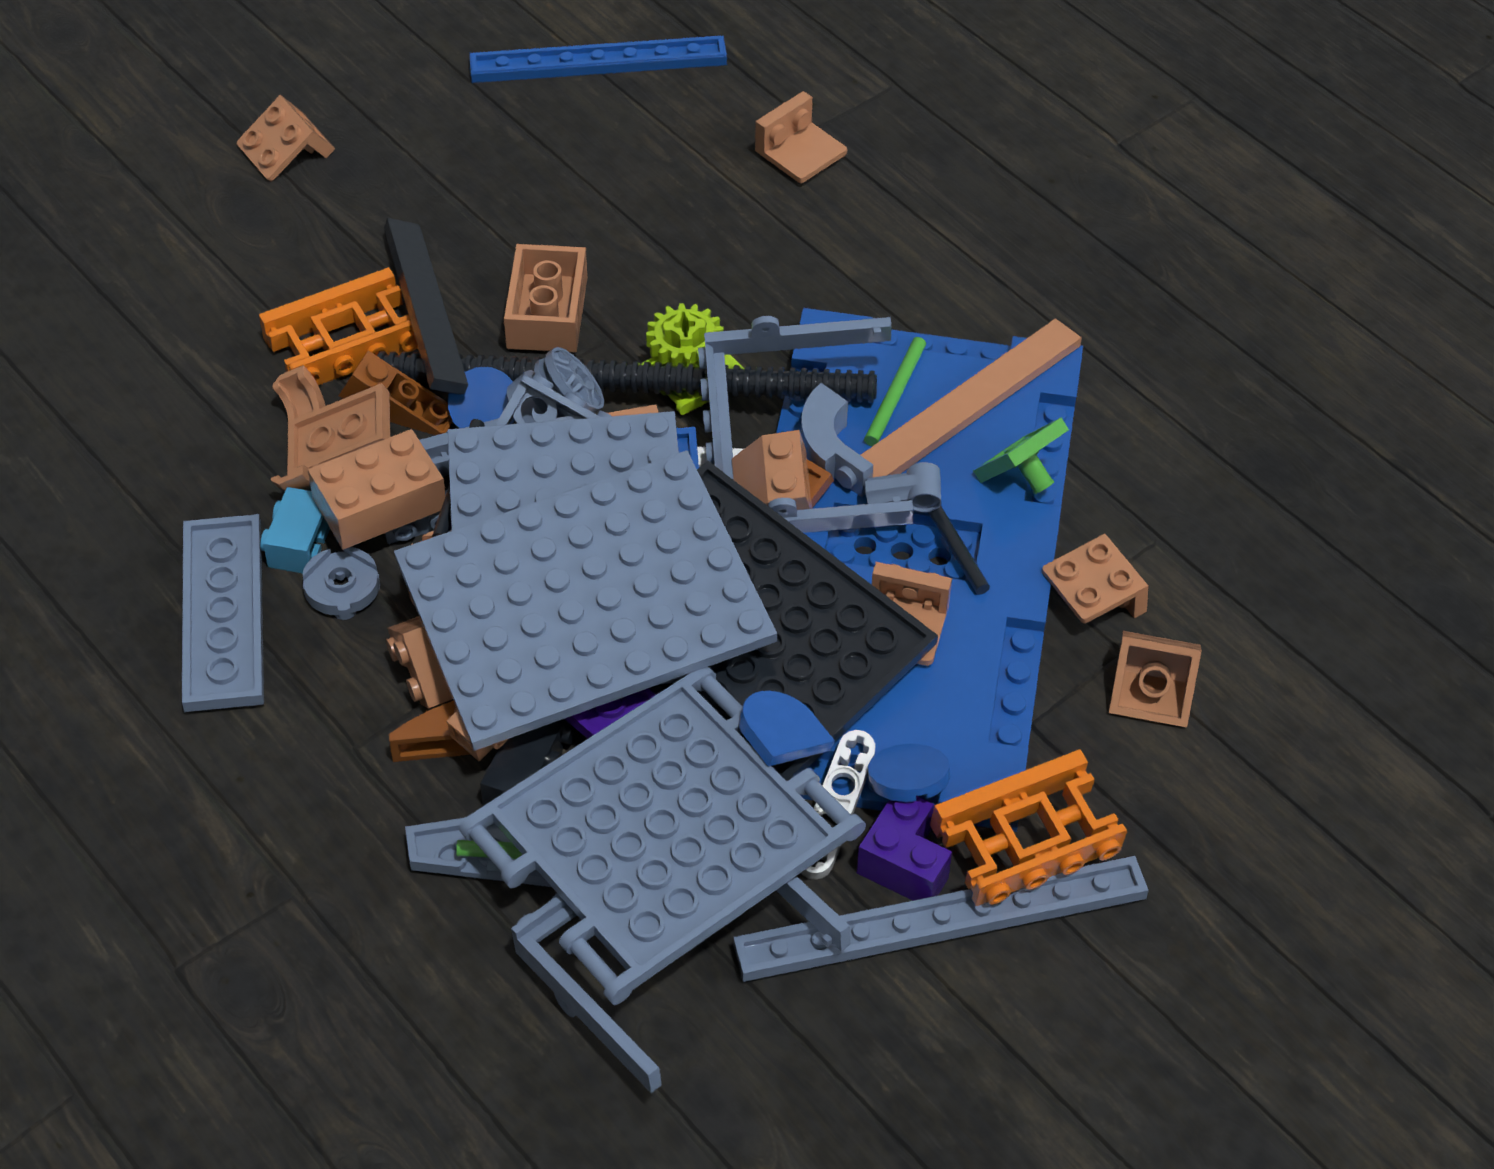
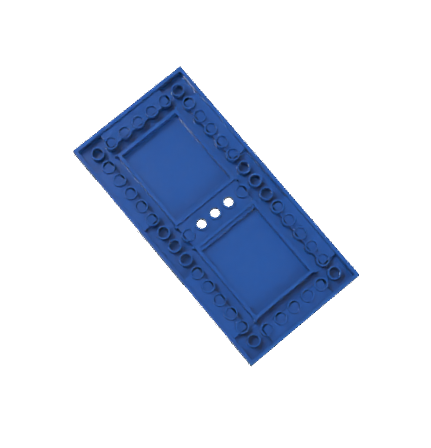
M803 308L799 325L873 319V317ZM891 330V341L794 349L791 367H795L796 371L807 368L808 372H812L813 368H818L819 372H824V369H830V373H835L836 369H841V373L852 370L855 374H858V370H863L864 374L875 371V374H877L876 400L873 403H868V399H863L859 403L857 399H851V402H848L847 427L837 435L845 445L861 455L872 447L865 443L864 438L913 338H923L926 341V346L879 441L1027 338L1013 336L1012 344L1009 346ZM1080 345V347L916 462L933 463L940 468L941 506L989 583L990 588L986 593L978 595L928 512L913 510V524L804 533L870 584H872V573L876 562L895 564L903 568L936 573L940 576L952 578L949 608L933 663L928 666L915 664L834 742L830 751L824 752L808 767L820 777L819 783L822 786L843 735L853 730H861L870 734L875 743V755L883 749L911 743L928 745L940 750L948 758L950 767V780L947 787L931 798H927L926 794L918 796L933 803L934 806L1026 770L1051 583L1042 573V568L1044 565L1054 561L1083 345ZM789 396L784 397L776 433L800 430L801 433L802 411L806 400H800V396H795L794 400H789ZM1060 417L1063 419L1069 430L1043 447L1037 454L1048 474L1054 480L1051 486L1034 494L1018 466L980 483L973 470L1024 435ZM833 478L832 484L812 509L867 504L866 494L863 497L859 496L851 489L843 487L836 478ZM866 546L874 551L870 554H860L855 549ZM896 552H906L911 557L906 560H900L895 558L893 554ZM941 557L946 559L948 563L936 565L930 559ZM856 743L854 748H849L851 749L848 766L855 769L858 755L865 753L861 743ZM867 776L856 807L882 811L889 799L878 795L873 790V785L871 782L869 783V776ZM839 777L831 785L834 792L839 795H848L855 789L853 781L847 777ZM801 794L804 799L812 800L808 795ZM991 818L973 825L992 828L990 824ZM1018 820L1009 823L1013 832H1017Z

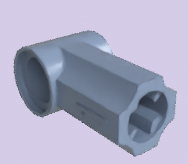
M920 462L910 466L907 473L867 478V481H865L867 504L893 502V497L900 496L901 501L912 500L914 511H934L941 506L940 468L933 463Z

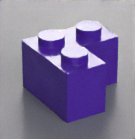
M916 796V801L912 802L889 800L859 846L857 874L912 901L938 896L949 878L952 851L926 839L931 832L930 823L934 804Z

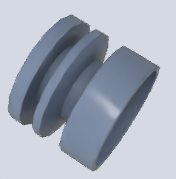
M560 347L550 350L545 358L535 363L534 371H525L508 385L506 391L509 401L523 375L532 378L534 374H537L553 383L552 390L565 397L566 393L569 392L587 403L584 408L593 413H597L604 406L602 391L593 375L577 357ZM530 398L522 404L521 415L526 423L535 422L532 417V408L537 414H544L547 411V404L540 398ZM557 406L556 418L574 416Z

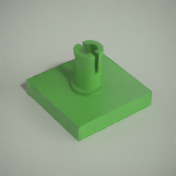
M1060 417L1024 435L973 470L980 483L1018 466L1032 488L1033 493L1037 494L1054 483V480L1048 474L1037 454L1039 450L1069 429Z

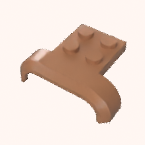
M304 365L281 374L272 384L274 391L281 398L288 415L287 476L281 478L277 475L271 478V481L284 491L287 487L311 490L307 469L390 438V397L388 389L382 383L325 406L324 398L317 382Z

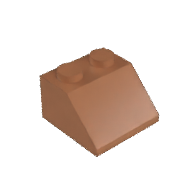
M800 430L762 435L732 458L734 481L767 506L774 499L791 498L796 501L797 510L812 509L807 452Z
M1123 631L1109 713L1187 727L1201 657V645Z

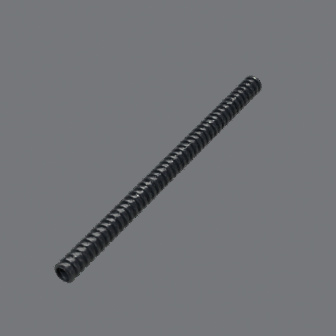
M386 351L378 353L377 356L417 383L421 381L422 384H429L421 356L418 352H413L411 356H409L408 352H401L400 355L396 351H391L389 355H387ZM459 354L464 372L476 367H492L504 372L512 381L525 371H534L535 363L540 360L539 357H534L533 360H529L528 357H522L521 360H518L517 356H512L510 360L506 356H500L499 359H496L495 355H490L486 359L484 355H478L475 358L471 354L464 358L462 354ZM579 359L593 375L602 392H605L607 388L610 392H616L617 389H620L621 393H627L628 389H631L632 393H638L639 390H643L644 394H649L650 390H654L655 394L665 391L666 395H671L672 391H676L677 395L687 392L688 395L693 396L695 392H698L699 396H702L701 379L708 378L707 369L700 370V367H696L694 363L684 367V363H678L677 366H673V363L668 362L666 366H662L661 362H656L655 365H651L650 362H644V365H640L639 361H633L631 365L628 361H622L621 364H618L617 360H611L610 364H607L606 360H600L599 363H596L594 359H589L588 363H585L584 359ZM725 365L727 392L732 394L733 397H739V394H743L744 398H749L750 394H753L755 398H761L762 395H766L767 399H772L773 395H777L778 399L789 396V400H794L795 396H800V400H806V397H809L811 392L822 383L848 402H851V399H857L859 403L863 399H868V403H873L876 400L877 374H875V371L864 374L863 370H858V374H855L852 370L841 373V369H836L835 373H830V369H824V372H819L818 368H813L812 372H808L807 368L796 371L795 367H791L790 371H785L784 367L774 370L773 367L769 366L767 370H763L762 366H757L756 369H751V366H745V369H740L739 365H734L733 369H731L728 365Z

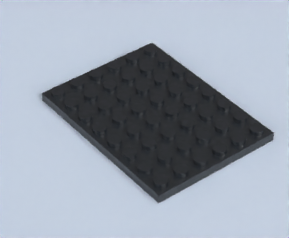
M707 460L697 471L777 632V642L708 667L716 674V680L742 706L750 695L759 691L781 692L799 700L811 710L836 741L937 644L938 635ZM674 683L658 684L649 689L657 695ZM697 691L726 721L731 718L705 691ZM740 734L748 742L743 734ZM823 753L773 765L772 767L788 781L801 771L807 769Z

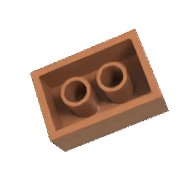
M516 244L504 315L507 349L550 351L553 348L560 347L568 352H577L587 284L586 247Z
M412 429L307 469L313 500L343 550L441 511L446 496L444 478Z

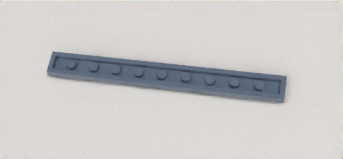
M1131 856L1083 866L1078 871L1069 875L1059 873L1049 877L1044 884L1035 889L1027 890L1024 887L1012 892L1002 902L993 905L987 902L975 906L972 900L973 891L969 889L840 915L850 925L851 944L842 951L834 944L827 947L822 942V936L824 935L810 922L733 937V947L742 980L745 982L1144 900L1147 898L1148 888L1136 857Z

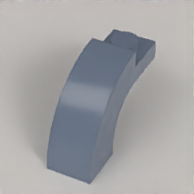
M820 383L807 398L802 411L801 436L806 448L807 459L831 473L833 478H836L843 487L851 489L863 497L866 494L865 481H867V478L873 477V464L838 438L839 432L847 427L848 401Z

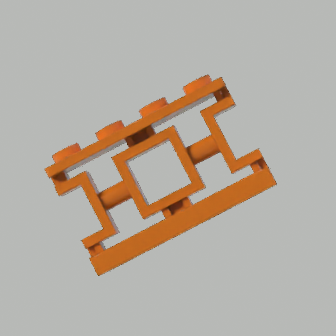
M389 267L259 314L263 339L267 346L273 352L290 346L295 354L294 357L284 360L286 372L304 365L318 385L353 373L368 351L376 356L380 351H386L387 355L391 351H396L400 355L401 352H409L418 348L409 314L399 318L393 309L403 305L401 289L399 286H396L395 276ZM376 308L379 309V312L368 316L364 314L365 312L374 310ZM354 322L361 331L333 342L328 334L329 331ZM382 325H389V328L378 332L374 330V328ZM311 332L315 334L303 340L299 339L300 336ZM320 348L324 349V352H321L313 356H309L308 354L309 352H312Z
M1081 749L934 806L930 826L936 837H943L942 842L945 848L964 841L978 865L977 868L967 872L965 879L967 888L973 891L972 900L975 906L987 902L991 905L1000 903L1014 891L1024 887L1027 890L1035 889L1044 884L1049 877L1059 873H1063V875L1072 874L1089 861L1097 858L1107 860L1120 852L1127 834L1124 824H1117L1118 818L1115 813L1096 820L1082 796L1085 793L1091 792L1095 779L1091 773L1088 774L1086 772L1088 761ZM1063 790L1062 796L1069 807L1055 811L1047 795ZM1038 813L1051 838L1023 849L1009 823ZM991 818L990 824L996 835L982 840L973 824ZM1078 821L1087 838L1070 844L1071 837L1064 826ZM1005 850L1014 867L996 873L997 866L991 855Z

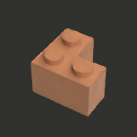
M418 616L388 627L391 638L386 639V645L393 661L399 660L401 665L408 668L411 678L407 679L406 683L414 702L419 700L421 705L431 708L452 700L453 698L420 617Z

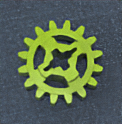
M679 303L678 310H673L670 306H666L665 315L656 312L654 314V321L648 322V332H646L647 347H650L651 357L659 356V362L662 365L669 361L673 363V366H677L678 363H684V366L688 367L690 363H696L700 367L698 348L705 347L704 333L723 331V327L720 326V318H711L710 309L699 312L698 304H694L691 309H686L683 303Z

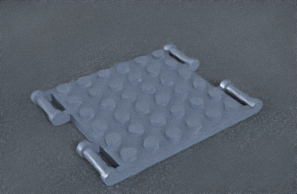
M709 667L691 672L470 814L459 826L460 833L468 841L473 840L502 872L501 879L509 888L519 886L526 880L528 874L537 870L575 912L581 921L561 936L559 944L568 954H574L604 987V995L614 1005L623 1002L633 989L841 844L858 838L866 827V823L857 814L851 815L819 783L820 777L812 769H805L786 781L772 766L768 767L755 749L740 735L743 734L739 727L742 705L716 680V674ZM697 691H705L731 718L726 721ZM801 794L808 795L837 825L832 828ZM495 823L523 855L513 860L486 830V827ZM595 935L626 971L617 977L587 943L588 939Z

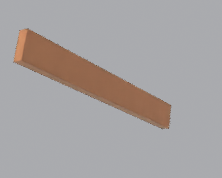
M1057 319L1045 325L862 453L861 456L873 464V477L904 472L1080 347L1082 337Z

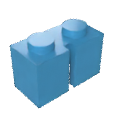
M287 487L282 500L275 503L273 521L270 528L263 531L260 542L261 550L265 551L269 568L303 573L309 560L321 552V544L313 542L325 543L330 527L315 504L311 491Z

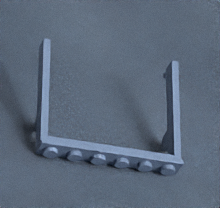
M761 316L752 321V329L704 333L705 347L698 348L700 370L707 369L708 378L701 379L702 401L710 400V410L703 411L705 433L712 432L713 442L706 443L707 460L713 465L715 464L717 468L734 480L724 355L891 341L890 317L779 326L777 318ZM900 496L893 497V502L797 510L796 501L791 498H777L768 503L771 509L803 533L913 524L912 500L901 501Z
M797 876L776 890L824 935L822 936V942L827 947L834 944L842 951L851 944L850 925ZM557 893L551 901L534 913L523 916L511 928L515 951L554 992L556 1000L564 1012L570 1017L577 1016L652 1093L661 1086L659 1067L538 944V942L577 916Z

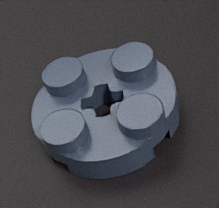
M353 547L344 549V552L331 553V549L315 555L306 564L303 570V590L306 600L313 608L325 614L335 615L338 619L347 620L354 617L357 611L364 609L375 599L380 590V578L374 559L366 552ZM345 577L348 578V582L343 585H335L333 581L334 579L343 580Z

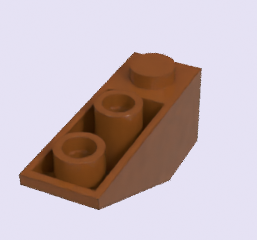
M370 351L366 353L339 394V397L344 399L382 383L389 391L390 422L435 436L446 433L453 422L448 410L447 401Z

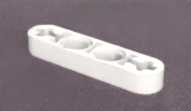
M861 730L849 731L843 735L823 783V787L851 815L855 811L866 782L868 765L872 757L875 756L874 739L870 734ZM856 743H861L865 753L858 755L855 769L848 766L851 749L849 748H854ZM847 777L853 781L855 789L848 795H839L834 792L831 785L835 779ZM815 804L814 810L820 816L825 814V812L817 804ZM841 845L822 858L825 863L818 862L815 867H808L801 872L802 875L815 880L827 876L833 868Z

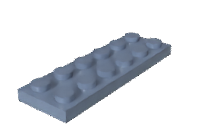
M259 514L183 521L182 705L184 712L264 704L262 551L260 547L261 521Z

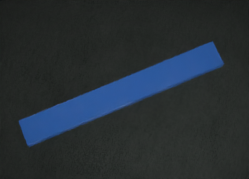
M724 36L469 53L472 83L727 65Z

